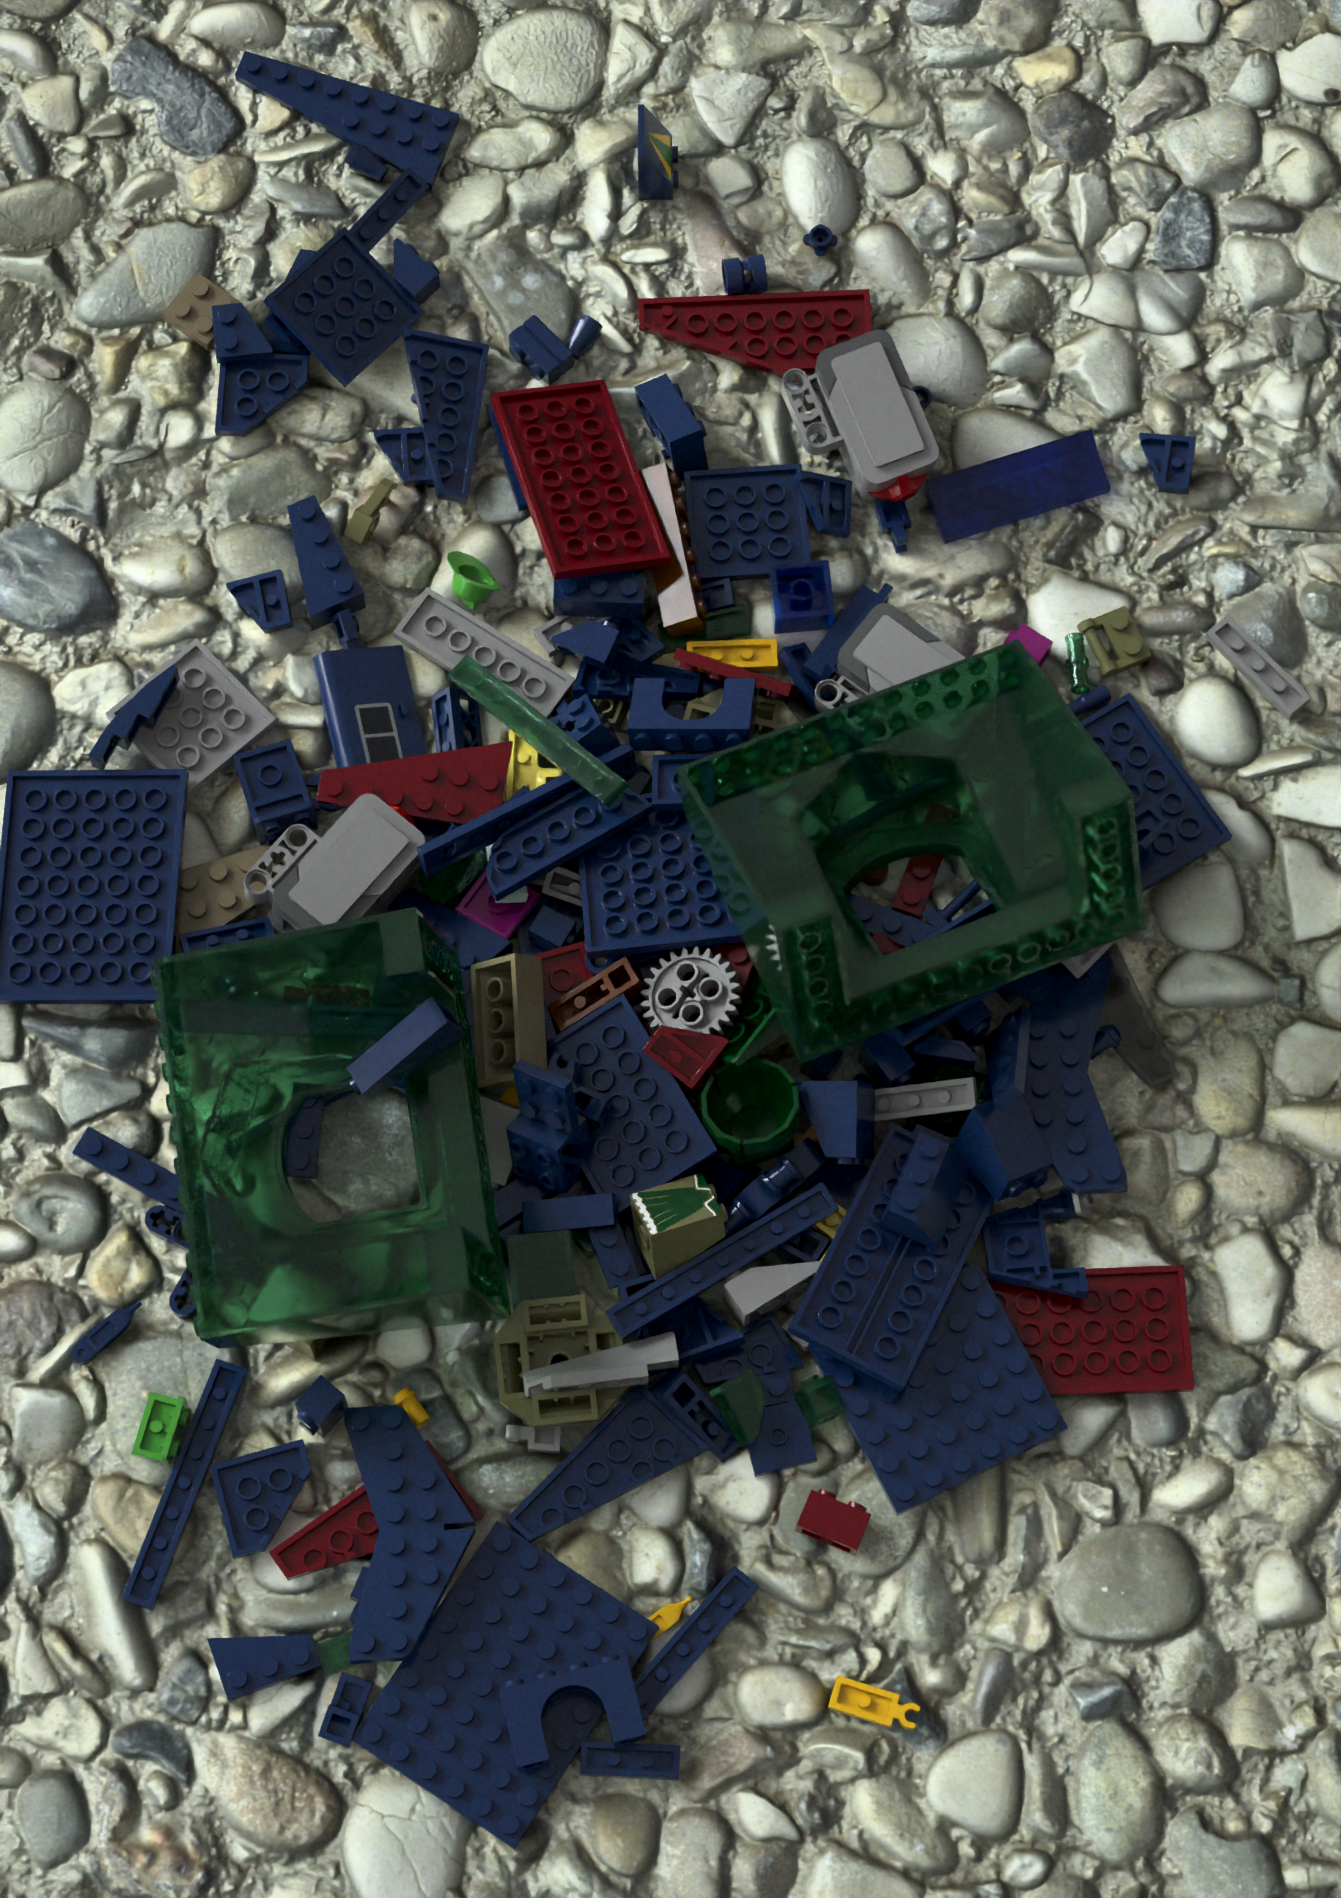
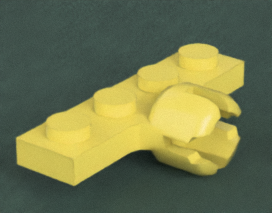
M539 728L509 730V741H513L507 775L506 801L524 785L531 791L565 774L561 768L540 767L541 734L538 730Z

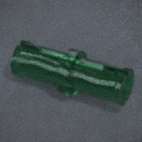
M1070 633L1065 636L1068 657L1065 661V667L1069 670L1070 691L1072 694L1081 695L1090 690L1087 674L1089 659L1085 655L1084 635L1082 633Z

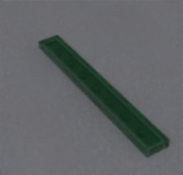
M468 654L446 675L457 687L605 807L609 808L629 787L625 780Z

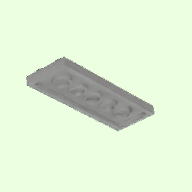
M426 587L393 631L394 638L539 728L550 719L556 711V707L561 704L576 681L568 673Z

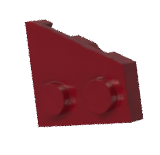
M660 1025L641 1051L692 1089L729 1042V1039L723 1036Z

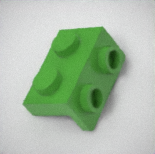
M150 1392L131 1452L133 1456L170 1465L172 1457L177 1458L182 1444V1439L178 1438L182 1426L187 1427L191 1415V1408H188L186 1398L179 1396L178 1399Z

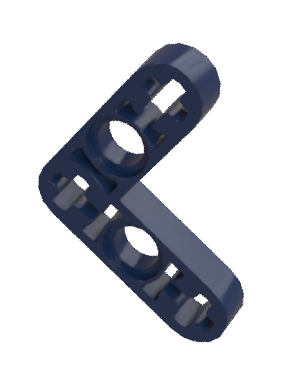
M153 1206L145 1215V1224L149 1232L193 1255L169 1299V1305L173 1314L178 1318L187 1319L196 1314L222 1268L220 1266L230 1252L229 1244L222 1234L166 1206ZM164 1214L165 1221L174 1226L172 1235H168L171 1232L170 1228L163 1224L155 1227L152 1218H159ZM184 1227H191L196 1231L195 1238L190 1242H182L178 1238L180 1230ZM206 1234L204 1240L211 1245L220 1242L222 1252H214L213 1255H210L209 1248L201 1243L202 1235ZM197 1268H204L208 1271V1278L203 1283L198 1284L191 1280V1273ZM185 1284L193 1290L199 1291L198 1295L192 1291L189 1296L190 1308L185 1306L182 1310H179L177 1300H184L189 1292L184 1287Z

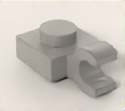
M530 1425L529 1427L506 1426L505 1442H528L527 1451L559 1454L561 1426L537 1429Z

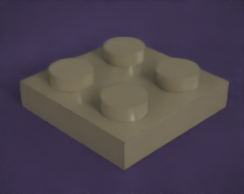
M197 273L161 315L164 321L206 350H209L215 343L211 306L241 303L243 307L244 305L210 280Z

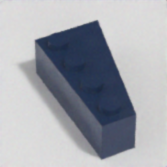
M315 495L287 506L311 631L332 623L330 617L340 611L350 609L352 614L366 608L364 592Z

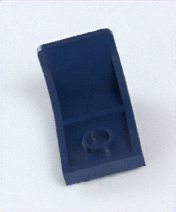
M291 738L232 755L260 846L265 844L272 846L286 829L294 824H303L312 831L319 829L315 807L310 800Z

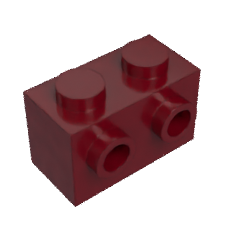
M819 1489L818 1492L811 1490L795 1532L856 1556L871 1518V1514L866 1512L867 1508L852 1501H849L848 1504L836 1500L837 1496L824 1489Z

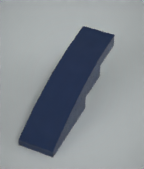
M170 666L124 705L105 728L90 751L89 758L92 767L104 770L117 746L128 750L141 726L153 730L180 681L177 667Z

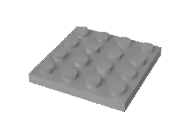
M197 638L105 713L107 719L111 722L124 705L147 683L170 666L177 667L180 681L155 727L151 730L141 726L132 745L156 769H187L189 772L187 798L233 761L232 755L244 752L277 724L276 718Z

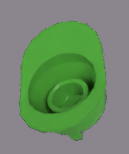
M460 551L448 553L447 560L454 571L452 591L470 609H476L480 603H485L489 599L493 591L500 590L501 585L494 579L488 568L478 559Z

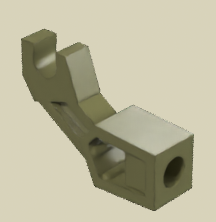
M388 478L382 479L366 503L355 509L343 535L360 544L368 545L380 521L381 513L379 511L389 504L391 500L389 499L390 493L393 489L396 490L398 483Z

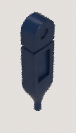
M137 1301L132 1307L114 1311L86 1335L85 1339L77 1343L71 1352L75 1363L87 1365L97 1357V1354H100L130 1326L135 1311L142 1303Z

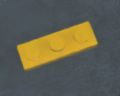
M776 638L691 641L686 644L688 651L747 669L750 672L778 670ZM701 668L697 669V672L709 673V671Z

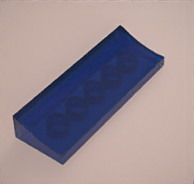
M1092 429L926 480L924 495L943 542L946 544L1109 493L1111 486L1100 460Z

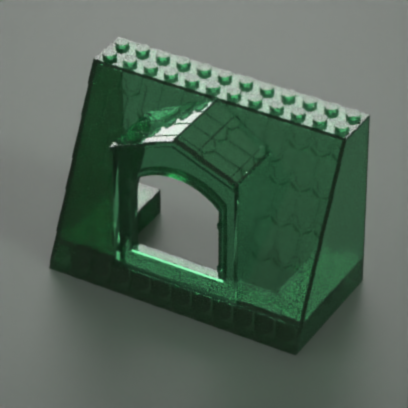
M1019 639L676 768L687 820L800 1064L1146 929L1133 793ZM942 854L960 856L967 865L969 872L973 874L994 905L996 913L883 956L848 901V894L862 879L889 863L920 855Z
M416 907L153 959L154 969L150 971V978L154 989H157L158 1000L154 1001V1010L157 1019L161 1021L162 1031L158 1032V1041L161 1050L165 1053L166 1062L162 1063V1073L164 1080L169 1085L170 1094L166 1095V1105L173 1117V1125L170 1126V1137L177 1149V1157L174 1158V1169L176 1175L180 1176L181 1189H178V1201L180 1207L184 1208L185 1221H182V1233L184 1239L188 1240L189 1253H186V1265L188 1271L192 1272L193 1285H190V1297L192 1303L196 1304L197 1317H194V1330L197 1337L218 1349L512 1318L459 951ZM431 996L450 1009L466 1035L401 1079L405 1083L421 1204L316 1223L296 1200L288 1182L285 1169L287 1133L298 1107L307 1098L322 1097L328 1094L354 1090L348 1081L352 1076L348 1072L347 1067Z

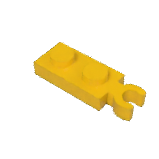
M837 1675L827 1709L887 1728H891L894 1719L904 1729L914 1730L916 1724L907 1721L905 1713L908 1711L919 1713L921 1707L915 1703L899 1705V1694Z

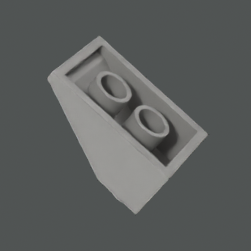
M822 1261L754 1267L745 1272L740 1269L726 1278L727 1283L724 1284L722 1301L740 1328H743L772 1311L774 1313L806 1293Z

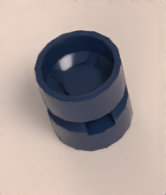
M763 254L746 256L744 261H741L738 257L722 259V277L726 295H741L745 290H748L751 294L767 292V272ZM744 270H749L750 280L745 281Z

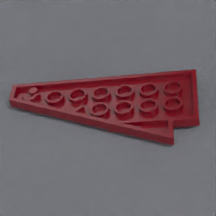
M869 289L638 299L640 331L783 378V375L788 370L793 368L803 370L807 376L814 374L817 356L821 351L872 331ZM791 380L793 382L801 384L799 381Z

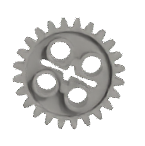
M695 946L692 954H689L685 947L682 948L680 957H677L673 951L670 952L671 961L669 962L660 958L659 961L662 968L659 970L651 967L650 969L655 976L654 979H644V982L650 989L641 991L643 997L648 999L643 1001L641 1006L647 1011L644 1014V1018L651 1022L650 1027L656 1032L660 1025H666L712 1034L716 1031L719 1035L723 1036L724 1032L721 1026L723 1024L733 1026L728 1017L730 1015H739L738 1010L733 1005L741 1004L743 1001L737 995L743 989L739 983H735L740 978L735 971L731 972L733 967L730 962L724 963L725 959L721 954L714 957L713 952L709 948L702 955L698 946ZM695 972L692 979L683 981L687 973ZM719 988L715 996L707 997L711 989ZM676 997L672 1005L664 1006L668 998ZM700 1013L696 1021L688 1022L692 1014Z

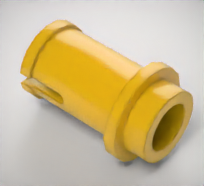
M406 1387L393 1397L394 1405L402 1407L416 1429L426 1424L431 1419V1416L427 1414L416 1399V1392Z

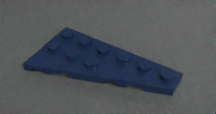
M643 1384L637 1385L506 1518V1522L528 1542H533L709 1451L710 1447Z

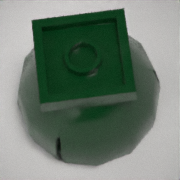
M751 1057L739 1067L726 1063L715 1070L713 1076L710 1075L700 1099L702 1124L720 1150L730 1154L736 1169L742 1170L789 1153L795 1147L792 1137L801 1120V1097L796 1082L782 1065L761 1057Z

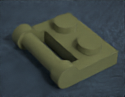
M1126 606L1093 619L1088 618L1077 625L1080 634L1085 635L1101 666L1099 670L1103 678L1111 677L1151 659L1152 655ZM1102 629L1117 661H1111L1096 632L1097 630Z

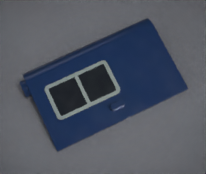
M402 645L330 650L321 652L313 657V665L337 768L427 754Z

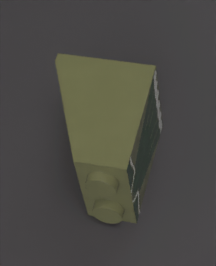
M702 1173L630 1194L635 1241L656 1281L725 1237L724 1223L728 1222L726 1209L723 1204L718 1205L715 1188L712 1183L707 1184Z

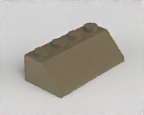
M513 953L472 964L471 984L477 1088L516 1087L512 1067L519 1059L548 1071L541 957Z

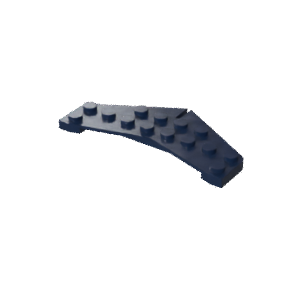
M1101 956L1078 979L1059 959L1055 960L1048 970V973L1055 975V980L1043 1006L1032 1002L1028 1008L1032 1012L1025 1088L1022 1095L1053 1161V1170L1066 1189L1073 1194L1124 1193L1128 1189L1127 1173L1087 1073L1110 978V956Z
M398 1405L344 1408V1424L379 1529L349 1643L350 1664L404 1661L414 1653L476 1532L475 1528L445 1530V1527L474 1526L475 1522L402 1407Z

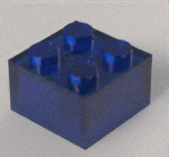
M818 560L769 565L768 587L774 634L831 629L834 625L835 609L829 561Z

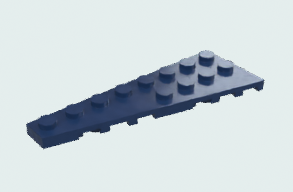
M244 51L235 73L236 81L261 95H268L280 102V105L287 110L291 108L303 115L304 119L310 123L314 121L326 128V132L351 146L355 143L361 146L365 145L383 164L387 165L388 163L402 171V173L410 167L430 186L428 189L431 190L460 120L458 113Z

